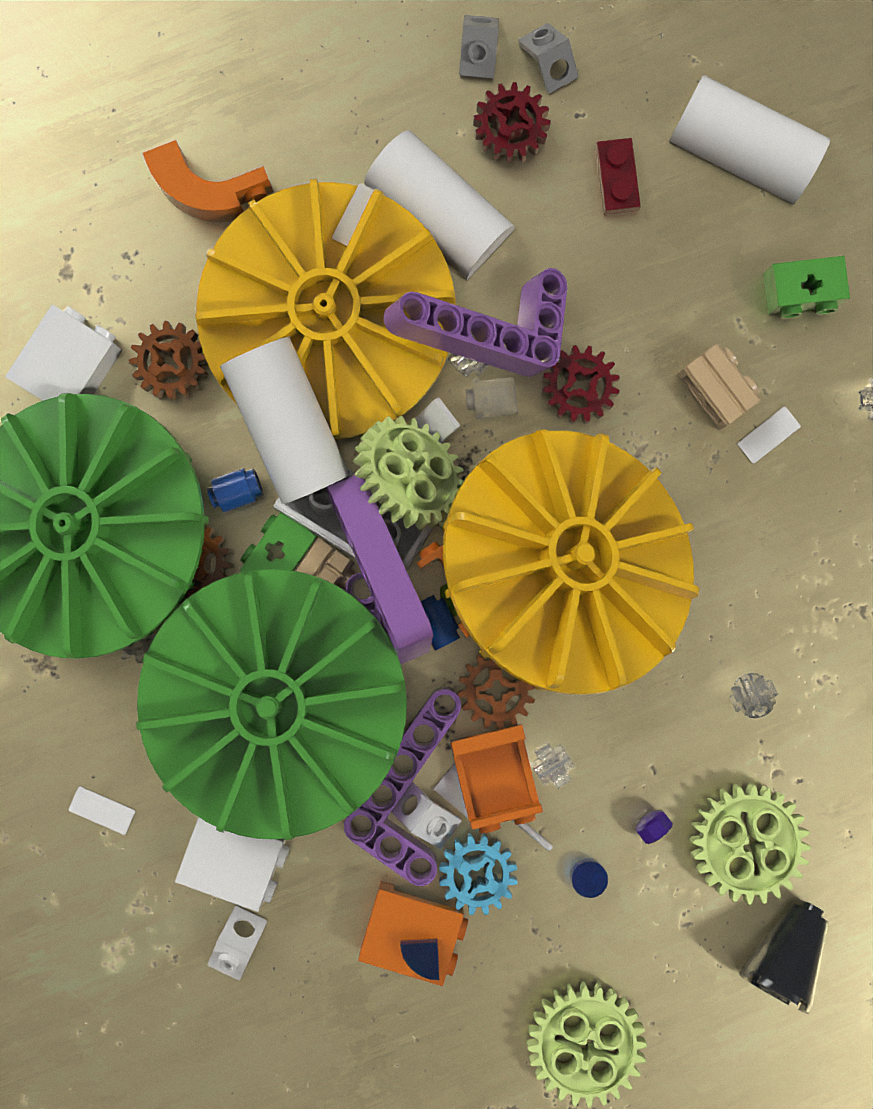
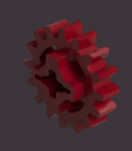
M517 82L512 83L511 90H505L502 83L498 84L496 95L488 90L485 92L486 103L480 101L477 103L476 112L478 114L474 115L473 126L477 127L475 139H484L481 150L486 152L493 149V160L495 161L502 154L506 155L507 164H511L513 156H518L521 162H525L527 151L535 156L538 153V144L544 145L546 142L547 134L545 132L549 131L551 120L545 119L548 116L549 107H539L542 95L538 94L532 98L530 96L531 87L528 85L523 91H518ZM526 110L531 113L533 119L528 117ZM512 120L516 121L512 124V126H509ZM488 122L491 123L490 127L496 130L497 137L492 134Z
M574 345L569 356L563 350L560 351V362L549 368L553 373L543 374L542 380L549 383V385L544 387L541 392L542 395H551L552 398L546 406L548 408L554 406L559 408L556 415L557 418L567 413L569 414V423L573 424L577 417L581 416L583 423L588 424L591 414L598 420L604 416L601 407L608 410L613 407L614 403L609 397L618 396L620 390L612 387V384L619 381L620 375L610 374V370L614 367L615 363L608 362L605 364L602 361L605 352L602 351L597 356L592 355V346L588 345L585 352L580 353L577 345ZM579 363L589 364L593 366V368L590 369L582 367L579 365ZM562 370L566 381L565 385L558 390L557 379ZM576 379L579 382L591 379L585 389L578 388L577 390L573 389L570 391ZM603 380L604 389L599 400L596 386L599 381ZM574 401L581 403L583 408L572 406L567 402Z

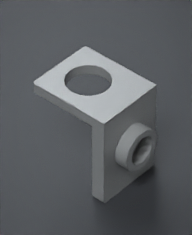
M464 15L460 75L494 78L499 18Z
M549 23L518 39L520 47L538 61L544 86L548 93L578 78L569 39ZM559 59H564L567 64L565 73L560 78H551L550 69L553 63Z

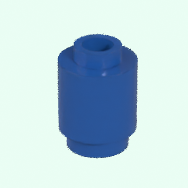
M241 468L211 479L212 487L207 488L213 507H220L223 513L256 502V497L264 495L254 468L249 470Z
M432 595L420 601L432 628L433 638L431 645L434 651L460 638L457 632L459 627L444 598L436 600L435 596Z

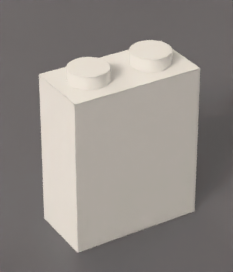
M52 304L5 377L42 401L57 397L62 393L94 395L122 352V349L113 343L116 336L99 325L93 330L83 324L86 318L74 309L67 306L62 311Z
M198 817L175 882L258 912L264 901L270 903L278 883L272 880L276 867L283 868L290 847L284 845L286 841L284 839H256L227 831L222 833L217 831L215 826Z

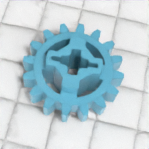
M468 833L467 843L463 844L459 839H455L456 850L453 852L452 850L445 849L444 856L449 862L440 863L439 871L447 873V875L440 877L439 883L440 886H449L445 891V898L448 900L456 897L455 908L457 910L466 904L469 908V915H474L476 907H481L484 915H488V905L494 904L500 910L502 908L500 898L502 896L509 899L512 898L513 895L508 885H517L518 881L517 877L509 873L517 870V865L514 861H506L512 853L509 848L502 851L499 850L501 846L499 838H496L490 844L488 843L486 833L481 835L480 841H475L472 833ZM471 851H481L479 855L470 857L466 855V853ZM496 859L502 866L501 879L492 872ZM481 867H484L485 877L478 876L472 881L471 870L478 871ZM454 868L464 877L460 888L454 880ZM486 891L489 892V894L485 896H475L477 893H482Z

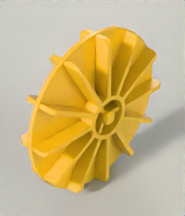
M316 178L310 179L308 184L296 185L275 192L258 202L253 199L248 203L249 208L226 228L213 249L209 248L206 254L208 259L202 271L198 287L195 319L200 344L208 366L219 385L235 403L236 401L220 366L255 348L281 338L290 337L334 439L342 440L364 435L377 421L382 423L389 416L395 421L399 416H403L413 408L434 384L449 352L390 333L384 323L385 310L408 292H418L456 305L453 281L442 251L431 232L414 215L397 202L384 196L382 191L375 189L346 246L332 239V236L358 186L337 182H318ZM403 310L406 317L410 319L409 314ZM437 321L439 326L443 329L442 324L439 321Z
M547 429L537 430L535 433L518 437L503 444L474 467L458 489L451 504L447 520L443 524V562L448 589L445 590L446 598L452 599L461 622L475 643L481 648L479 653L484 658L489 657L506 672L534 686L537 690L568 695H590L615 690L636 681L656 667L666 655L674 651L676 648L675 643L688 617L691 601L699 596L700 588L694 585V562L688 533L695 529L693 523L684 524L673 499L657 479L662 473L657 467L649 470L627 451L610 443L609 436L599 433L596 436H591L579 432L548 431Z

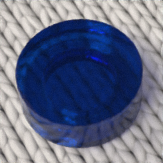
M583 859L577 862L571 870V883L579 895L586 898H594L605 891L608 884V875L598 861Z

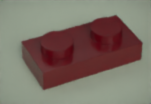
M632 138L598 141L595 150L603 214L611 215L639 211L641 205Z

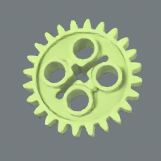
M390 416L382 423L377 421L360 438L362 441L355 448L360 454L353 462L361 466V468L355 473V476L366 481L360 487V490L371 491L373 494L368 502L371 504L378 501L381 504L379 514L382 515L386 511L392 513V523L403 518L404 526L407 529L414 523L419 530H422L427 525L434 528L440 522L443 523L447 520L451 504L464 481L457 476L464 470L461 467L454 466L453 462L459 457L455 454H448L447 450L451 444L449 442L441 444L439 442V432L432 436L429 434V425L427 423L423 427L418 428L415 418H412L406 424L403 416H399L395 421Z
M748 783L744 793L739 785L733 784V795L731 796L725 790L720 789L721 801L717 802L710 797L707 799L711 806L709 812L704 809H698L699 814L704 818L703 823L692 822V826L700 831V834L689 837L693 844L699 846L698 849L691 852V856L694 859L703 860L695 868L700 874L709 872L704 881L709 886L717 883L715 891L721 896L729 890V898L733 902H737L741 894L748 905H752L754 895H757L759 900L766 904L768 892H771L778 899L781 898L780 886L784 885L792 890L793 886L789 878L794 876L802 879L803 877L796 869L797 865L809 864V861L801 856L802 851L811 850L810 845L801 841V838L808 836L810 831L803 827H798L805 820L804 816L799 813L792 814L796 805L790 801L783 804L785 796L779 792H776L771 797V789L764 785L758 793L756 785ZM742 812H746V828L741 819ZM769 813V825L765 829L758 830V818L762 814ZM734 821V833L729 837H722V826L726 822ZM748 834L756 839L750 845L752 853L744 847V845L749 844ZM777 849L778 858L776 862L766 865V854L771 850ZM737 857H742V868L738 872L730 873V862ZM754 859L759 868L757 875H754Z
M582 981L580 991L575 992L569 983L567 984V995L562 996L555 989L553 993L556 1001L552 1004L548 1000L543 999L542 1004L545 1013L537 1011L533 1013L534 1020L539 1025L528 1026L529 1035L534 1038L527 1041L528 1051L535 1052L529 1056L531 1066H538L535 1070L537 1080L546 1078L544 1084L547 1092L557 1087L559 1101H562L567 1094H570L572 1105L575 1107L580 1097L585 1098L588 1108L592 1107L594 1097H599L601 1103L604 1106L607 1105L606 1094L610 1092L615 1098L620 1099L618 1087L622 1085L631 1090L632 1086L628 1076L640 1077L641 1073L635 1063L646 1062L644 1054L639 1051V1049L647 1047L645 1038L639 1036L645 1032V1029L641 1022H635L639 1017L635 1008L628 1009L629 1003L625 996L616 1001L617 994L613 988L603 995L602 986L598 982L594 986L593 991H589L585 981ZM570 1016L582 1018L580 1024L576 1027H567L564 1025V1022ZM613 1024L617 1026L616 1031L612 1035L603 1036L600 1034L601 1029L605 1025ZM563 1035L565 1038L555 1039V1036ZM590 1039L593 1043H587V1040ZM618 1049L617 1053H611L608 1051ZM563 1052L573 1054L572 1059L567 1063L557 1062V1056ZM606 1061L609 1063L603 1071L596 1072L592 1070L596 1062Z

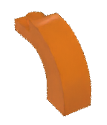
M176 140L143 152L151 175L165 196L184 213L210 222L234 221L244 212L242 204L249 203L253 199L258 202L265 198L267 194L274 192L264 166L226 181L213 182L198 177L189 169L185 156Z

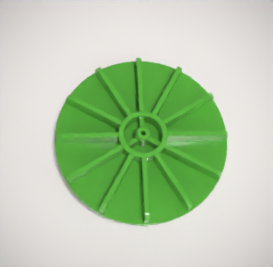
M62 393L57 397L31 405L15 415L7 413L1 417L0 632L4 634L5 640L17 643L29 650L44 655L80 659L114 653L152 635L153 631L175 610L187 590L193 589L196 583L193 581V577L202 553L204 526L209 524V516L204 515L200 484L191 464L192 459L190 455L183 450L179 442L166 427L154 417L133 405L107 396Z
M263 569L233 574L217 580L197 591L174 610L154 637L148 652L145 653L142 660L144 664L138 686V721L136 722V728L140 730L148 758L156 774L164 784L162 786L163 790L166 793L170 791L190 812L215 826L219 832L224 833L227 831L256 839L292 840L295 837L309 835L326 829L352 814L371 797L385 779L398 754L404 734L407 713L406 683L399 657L387 632L368 608L347 591L322 578L292 570Z

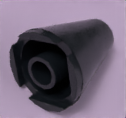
M803 901L802 906L793 904L744 964L739 975L742 978H748L749 975H752L753 978L750 982L752 985L789 1005L790 1001L796 1005L800 1002L798 1010L809 1014L813 1004L828 927V921L823 918L824 911Z

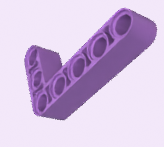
M555 268L545 269L528 280L521 290L517 325L418 292L405 293L385 310L384 323L390 333L398 337L519 375L532 377L554 366L559 360L567 297V281L565 276ZM403 310L409 314L410 319L406 317ZM437 321H439L442 324L443 329L439 326Z
M353 475L327 486L326 490L384 622V630L392 642L400 663L403 664L430 652L433 638L432 628L382 515L379 514L376 502L371 504L368 502L372 496L371 491L360 490V487L366 482L365 479Z
M449 687L435 689L405 730L397 756H409L413 761V767L408 772H399L392 765L381 785L391 789L392 798L386 802H380L372 794L356 811L347 816L344 822L345 834L353 843L416 886H425L434 880L437 874L436 855L431 848L387 817L461 710V701L458 694ZM444 694L454 699L455 706L451 712L440 713L435 709L434 702L438 696ZM419 725L430 726L434 731L433 739L427 743L417 741L413 734L415 728ZM358 815L366 816L371 822V828L367 831H358L353 827L352 819ZM389 836L395 837L400 841L401 848L395 852H388L382 847L381 841ZM417 858H424L430 862L431 867L427 872L418 873L412 869V861Z

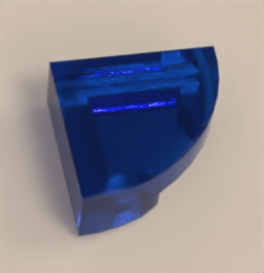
M438 939L401 940V952L407 965L421 977L430 980H440Z

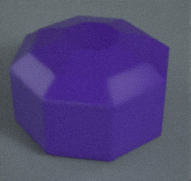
M655 810L646 814L638 822L635 830L645 844H651L666 835L672 828L673 823L664 811Z

